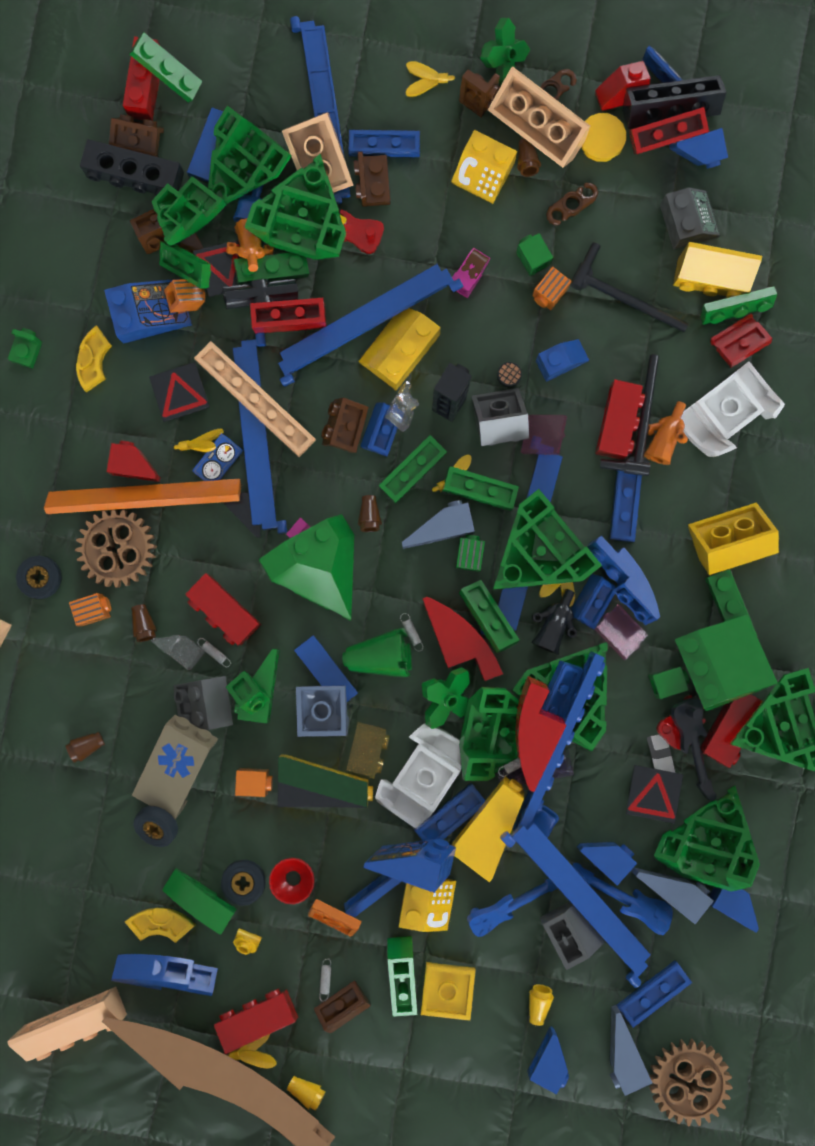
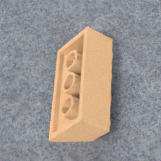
M511 67L488 108L489 112L562 168L573 161L584 144L590 128L588 123L514 67Z
M114 987L25 1024L7 1042L9 1047L25 1061L35 1058L37 1061H40L52 1054L51 1051L58 1048L60 1051L69 1049L75 1045L77 1040L83 1038V1041H88L96 1037L98 1032L104 1029L107 1032L112 1031L102 1023V1020L105 1017L123 1020L127 1013L117 987Z

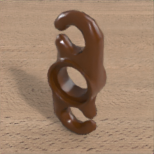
M562 69L550 79L544 81L540 88L543 90L548 86L556 88L557 95L553 98L559 101L560 96L570 89L569 85L561 83V78L565 75L569 76L571 86L576 85L577 78L570 69Z
M584 183V188L592 190L591 197L583 195V187L566 193L564 197L549 207L546 214L549 223L556 226L561 224L560 220H555L552 217L554 211L562 213V221L578 215L596 200L598 196L597 187L592 183ZM571 198L578 201L579 207L574 210L569 209L566 206V201Z

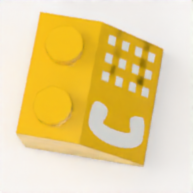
M474 130L463 150L451 183L494 204L515 164L517 151Z
M446 879L435 893L406 883L399 917V928L421 932L448 931L456 880Z

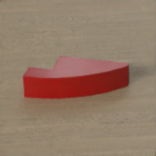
M429 597L422 599L447 668L475 658L483 681L503 674L490 647L474 627L455 611Z
M528 676L517 708L515 730L516 747L521 769L529 790L534 792L564 732L566 723L562 717L541 709L550 690L546 683Z

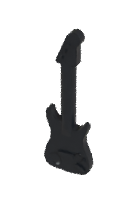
M697 698L685 699L671 708L670 715L680 732L681 751L688 754L689 745L691 747L699 781L696 783V786L706 799L714 801L717 794L713 791L711 780L708 779L698 738L700 735L707 737V732L703 728L702 723L703 705L701 700Z

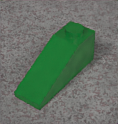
M279 649L271 650L252 678L259 689L269 697V700L261 710L254 712L252 715L235 703L234 712L238 714L237 720L259 723L270 722Z
M412 936L387 938L393 1017L417 1015Z

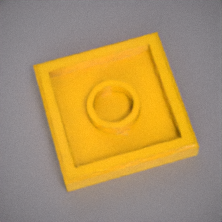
M426 962L421 1015L470 1021L475 968Z

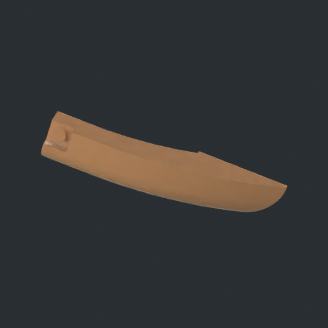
M106 1017L102 1020L103 1024L179 1090L186 1086L231 1102L268 1123L294 1146H330L335 1136L285 1092L252 1069L225 1054L162 1029Z

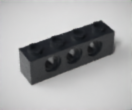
M720 75L626 88L622 111L628 128L645 126L702 107L705 109L706 117L721 115L727 92Z
M87 139L80 163V168L86 177L92 181L100 182V180H104L115 187L122 188L127 186L136 192L145 194L147 191L154 193L156 196L167 183L179 191L184 175L179 162ZM108 163H113L112 167L105 169ZM136 169L135 173L127 174L129 170ZM153 175H159L158 179L154 181L150 180V178Z
M449 363L433 391L432 411L450 422L454 421L468 396L472 375L469 374V370L460 364L453 365Z

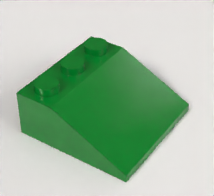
M747 615L702 628L675 639L703 708L706 711L778 684Z

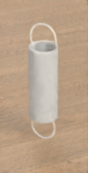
M411 619L403 622L402 624L412 644L415 646L421 643Z
M208 641L201 647L218 663L223 665L227 657Z
M518 758L504 765L508 774L521 768Z
M323 965L321 968V994H329L331 967L329 965Z

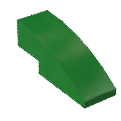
M175 868L162 889L164 893L185 911L220 935L237 910L217 897L216 892Z

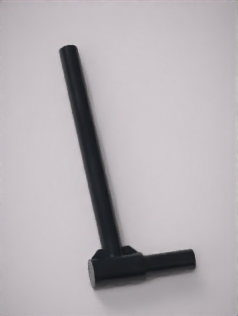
M595 242L591 244L583 262L579 264L571 280L570 286L572 288L582 290L590 286L685 332L689 325L688 323L592 277L591 265L601 246Z
M652 354L649 356L644 389L645 399L641 408L634 457H630L626 462L601 459L600 468L624 471L626 474L649 476L651 463L644 458L659 362L658 355Z

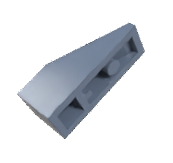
M462 500L448 503V507L443 508L402 542L403 549L473 534L475 530L469 504H462Z
M634 868L631 871L694 924L698 922L713 903V900L707 896L710 891L699 882L694 885L687 879Z
M614 1005L611 1007L610 1065L614 1072L610 1074L615 1088L621 1087L626 1096L652 1084V1081L621 1012Z

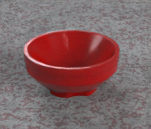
M293 857L278 862L272 869L269 877V886L272 894L276 899L285 904L303 902L312 893L315 883L314 873L309 864L302 859ZM290 871H296L300 874L301 881L297 885H291L287 882L286 875Z

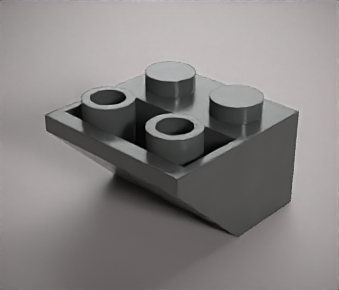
M226 676L173 685L178 717H184L191 724L205 730L233 725L229 695L226 689Z
M571 902L539 917L566 970L589 959L606 942Z

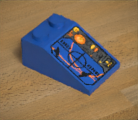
M172 280L129 283L104 290L116 336L123 344L192 325L189 311L170 313L164 289Z
M442 839L382 846L364 863V868L435 893L450 875L456 847L449 845L447 841Z

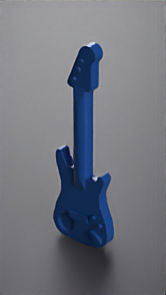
M579 863L572 865L590 886L629 906H622L620 909L621 913L640 919L658 935H664L669 930L673 916L670 904L662 900L649 898L638 889L632 892L635 896L634 898L594 877V873L582 868Z
M546 879L541 885L515 899L509 894L490 907L480 910L477 907L473 908L467 917L468 924L477 937L484 936L498 924L514 917L512 911L558 888L550 879Z

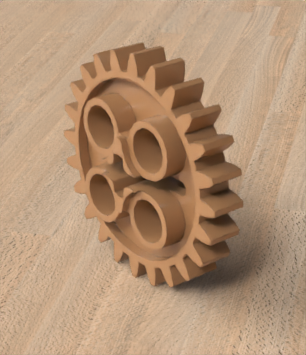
M122 509L120 515L117 510H112L111 515L103 510V518L93 515L94 523L85 522L89 529H80V532L85 535L84 538L76 539L77 542L82 543V547L75 549V551L82 553V556L77 561L85 562L81 570H90L88 578L92 579L97 576L95 582L97 584H101L105 580L106 587H110L114 582V586L120 588L122 581L125 586H130V579L139 582L137 574L140 573L146 576L147 573L143 568L145 566L152 567L153 565L148 562V559L156 558L154 554L150 553V550L157 548L156 545L150 544V541L155 536L147 535L151 527H142L145 520L140 518L136 521L137 514L132 512L128 516V512ZM128 527V537L121 539L120 530ZM109 528H112L113 538L109 533ZM104 534L106 542L103 546L98 547L97 538ZM115 544H118L121 547L117 549V553L112 552V549L115 548ZM135 550L136 559L129 563L127 553ZM111 557L113 565L109 570H106L104 568V561ZM120 560L123 562V569L120 568Z
M680 1039V1047H676L671 1042V1051L662 1048L665 1056L663 1058L655 1056L659 1063L658 1066H650L652 1071L656 1073L649 1075L652 1083H654L649 1086L651 1092L655 1093L652 1098L655 1103H659L658 1108L661 1112L666 1111L665 1114L668 1119L673 1118L675 1115L677 1124H680L683 1118L687 1126L691 1125L692 1119H695L698 1126H701V1118H705L710 1123L709 1115L711 1113L719 1117L716 1109L718 1107L726 1109L722 1100L731 1099L728 1093L725 1092V1090L733 1088L727 1082V1080L732 1078L730 1073L726 1071L729 1067L725 1062H721L723 1057L719 1053L715 1054L712 1046L706 1049L703 1041H700L698 1046H696L695 1041L690 1039L689 1045L686 1046L684 1041ZM681 1062H688L683 1070L677 1069ZM707 1070L711 1071V1074L708 1078H701L703 1072ZM672 1073V1074L677 1075L678 1078H677V1077H674V1076H670V1077H669V1075ZM679 1086L678 1092L675 1094L669 1093L672 1087ZM702 1087H704V1088H711V1090H710V1091H707V1090H704ZM697 1095H703L700 1102H693Z

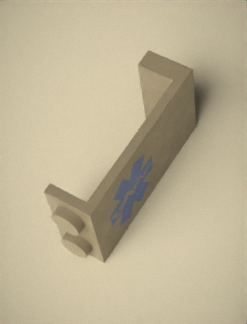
M174 715L165 724L132 796L150 806H157L166 810L176 819L187 803L186 798L209 751L217 743L218 738L214 737L209 731L191 724L186 718Z

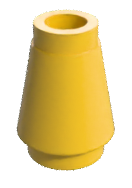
M536 984L529 991V1022L533 1025H544L553 1002V990L548 986Z
M293 1076L287 1087V1091L308 1110L312 1108L315 1111L326 1092L321 1089L320 1085Z

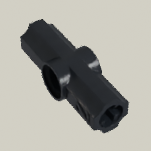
M267 279L251 281L247 285L223 287L224 305L227 310L250 307V303L298 300L297 283L295 279L269 282Z

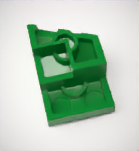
M193 176L179 191L167 183L151 201L157 213L158 223L165 236L164 241L169 246L199 231L227 205L223 199Z

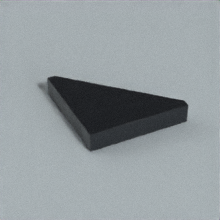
M240 493V501L223 502L255 537L261 538V524L252 525L249 493Z

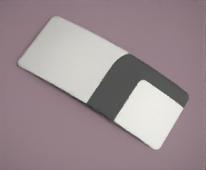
M660 735L647 737L654 769L675 772L669 744Z

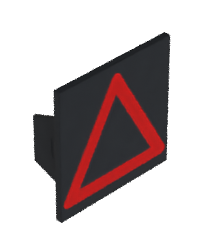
M239 240L231 241L236 243L237 247H240ZM227 243L193 251L194 255L211 264L209 288H206L209 297L223 294V287L238 285L233 262L234 259L243 257L238 256V254H228L226 252Z
M195 362L149 377L163 422L210 408Z
M634 765L626 814L675 823L683 774Z

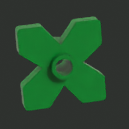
M500 18L495 28L496 40H490L485 43L480 56V60L486 68H496V73L500 76L498 83L500 87L511 67L515 68V62H524L530 51L525 40H515V25L510 18Z
M461 667L451 671L446 682L442 679L433 678L422 683L423 697L432 702L425 712L426 725L431 729L444 725L451 711L460 718L465 716L469 698L462 695V693L470 684L469 672Z

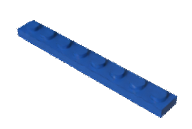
M590 651L583 667L584 671L562 715L566 723L564 732L535 791L528 790L511 834L520 825L526 828L532 822L535 814H539L543 807L544 800L542 798L545 791H549L553 785L554 777L552 776L555 769L559 768L563 762L564 754L562 753L565 746L570 745L573 740V728L576 722L579 723L584 715L585 709L583 706L586 699L589 700L593 695L595 689L593 683L596 677H599L604 670L605 663L603 661L605 658L597 653Z

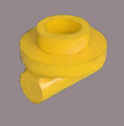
M239 928L233 943L238 952L248 955L257 951L262 937Z

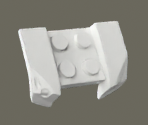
M747 362L683 412L681 419L685 424L684 433L692 444L705 455L716 457L737 448L727 439L760 414L765 419L776 418L785 404L769 387L752 364Z
M426 723L409 736V738L419 744L393 784L386 779H381L375 796L379 804L414 828H417L432 815L462 769L459 748L460 740L440 727L431 729Z

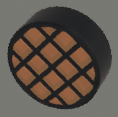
M513 362L502 364L497 373L499 383L508 388L516 386L522 377L520 367Z

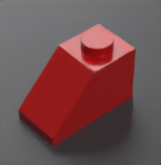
M644 61L620 66L595 90V95L602 111L623 106L626 88L650 85L651 78Z
M120 441L119 444L111 443L107 466L109 474L160 482L161 477L142 451L134 446V443L128 441Z

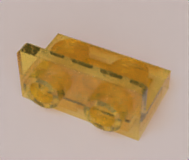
M361 722L357 723L346 771L367 775L373 779L376 773L381 774L384 759H380L382 749L387 750L390 735L385 734L386 728Z

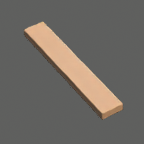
M212 341L194 357L211 376L298 457L316 441L304 427Z

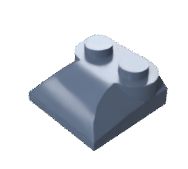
M346 685L296 687L297 737L348 735L349 717L347 715Z

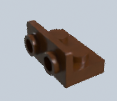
M468 69L462 76L459 102L482 118L500 89L498 86L500 76L495 73L487 83L481 75L474 74Z
M120 114V118H111L109 145L158 157L160 133H164V127L157 126V121L143 119V123L134 121V116Z
M363 151L358 152V160H354L355 176L360 175V183L356 184L357 199H362V207L391 205L387 155L363 157Z
M152 209L130 220L146 254L159 250L160 241H164L165 236L158 223L155 210Z
M344 397L331 402L328 409V415H330L328 423L324 426L321 434L323 438L322 445L333 446L350 453H356L369 407Z

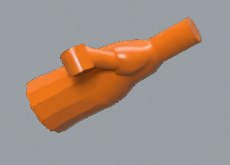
M247 218L241 219L234 227L240 247H237V244L234 242H228L226 252L231 255L238 254V256L247 259L249 271L255 272L258 270L257 260L265 255H273L274 247L266 244L262 248V240L245 228Z
M678 401L671 416L662 418L658 423L649 424L647 435L651 436L654 434V431H658L645 451L644 456L647 459L659 464L670 465L677 441L683 444L688 441V437L684 433L685 424L681 419L686 407L685 403Z

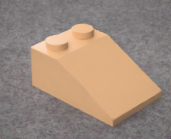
M328 112L282 130L297 171L300 168L304 169L313 162L316 156L321 154L326 175H328L333 193L354 185Z

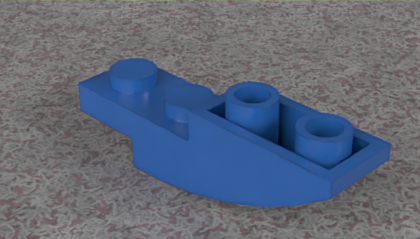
M602 536L587 545L588 549L602 564L601 567L606 571L608 577L617 583L612 591L617 595L619 601L627 605L634 613L636 619L645 625L658 620L660 613L654 593L641 568L628 551L623 547L616 552Z
M121 954L117 956L111 981L157 990L165 987L212 996L218 968L194 964V960L178 957Z

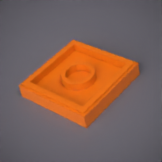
M318 899L314 901L308 913V916L350 937L358 931L362 922Z

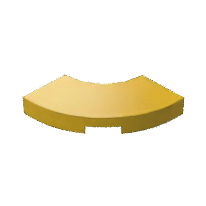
M97 325L82 340L76 363L78 380L86 393L106 380L102 361L106 352L112 347Z
M169 908L146 909L134 914L125 921L140 941L148 936L162 935L170 938L175 943L196 925L186 915Z

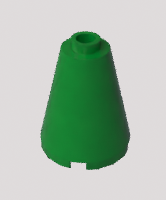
M398 628L347 647L346 652H343L342 655L344 666L353 672L409 677L411 674L408 670H412V654L410 643L406 644L404 637H408L405 628Z

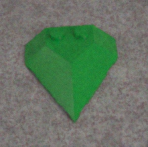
M227 105L214 126L216 145L211 155L208 189L228 204L279 177L292 155L261 129Z
M319 154L304 169L300 168L273 188L272 192L262 200L258 199L254 202L245 224V228L269 246L314 260L339 257L346 237V230L341 221L339 209L328 175H326L321 154Z
M538 489L519 504L493 589L580 582L600 568L602 564L587 546L584 547L556 513L555 507Z
M342 514L327 518L295 535L259 559L271 582L279 586L282 585L294 591L293 593L327 610L330 609L351 621L354 533Z
M608 642L526 670L512 689V692L520 700L521 692L528 676L546 683L548 686L560 660L583 669L590 651L605 658L603 661L605 663L604 670L599 677H596L593 683L595 686L593 695L589 700L586 699L583 706L585 709L581 721L579 723L576 722L573 728L574 737L572 742L590 751H593L606 732V652L608 650Z
M809 668L784 674L730 744L815 772V716L808 694L815 692V687Z
M481 687L468 700L459 743L464 781H488L496 777L495 773L504 769V765L518 758L515 724L519 699L505 688Z
M735 785L728 789V793L722 798L711 801L683 820L684 824L674 831L670 829L663 834L654 854L655 859L684 878L732 892L752 887L760 863Z

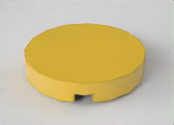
M597 113L585 120L590 125L586 140L581 147L584 154L596 162H607L618 156L626 142V130L623 123L616 116L609 113Z

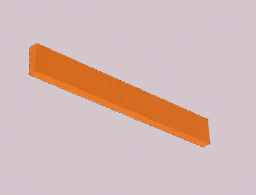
M240 479L53 491L48 492L44 510L46 514L235 502L240 501L241 481Z

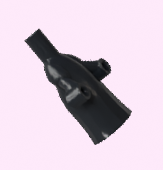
M566 589L560 602L551 604L547 607V610L535 613L532 616V620L537 623L547 617L537 636L531 642L532 644L559 655L566 626L568 627L566 635L569 638L577 636V631L572 622L574 615L569 607L575 592Z

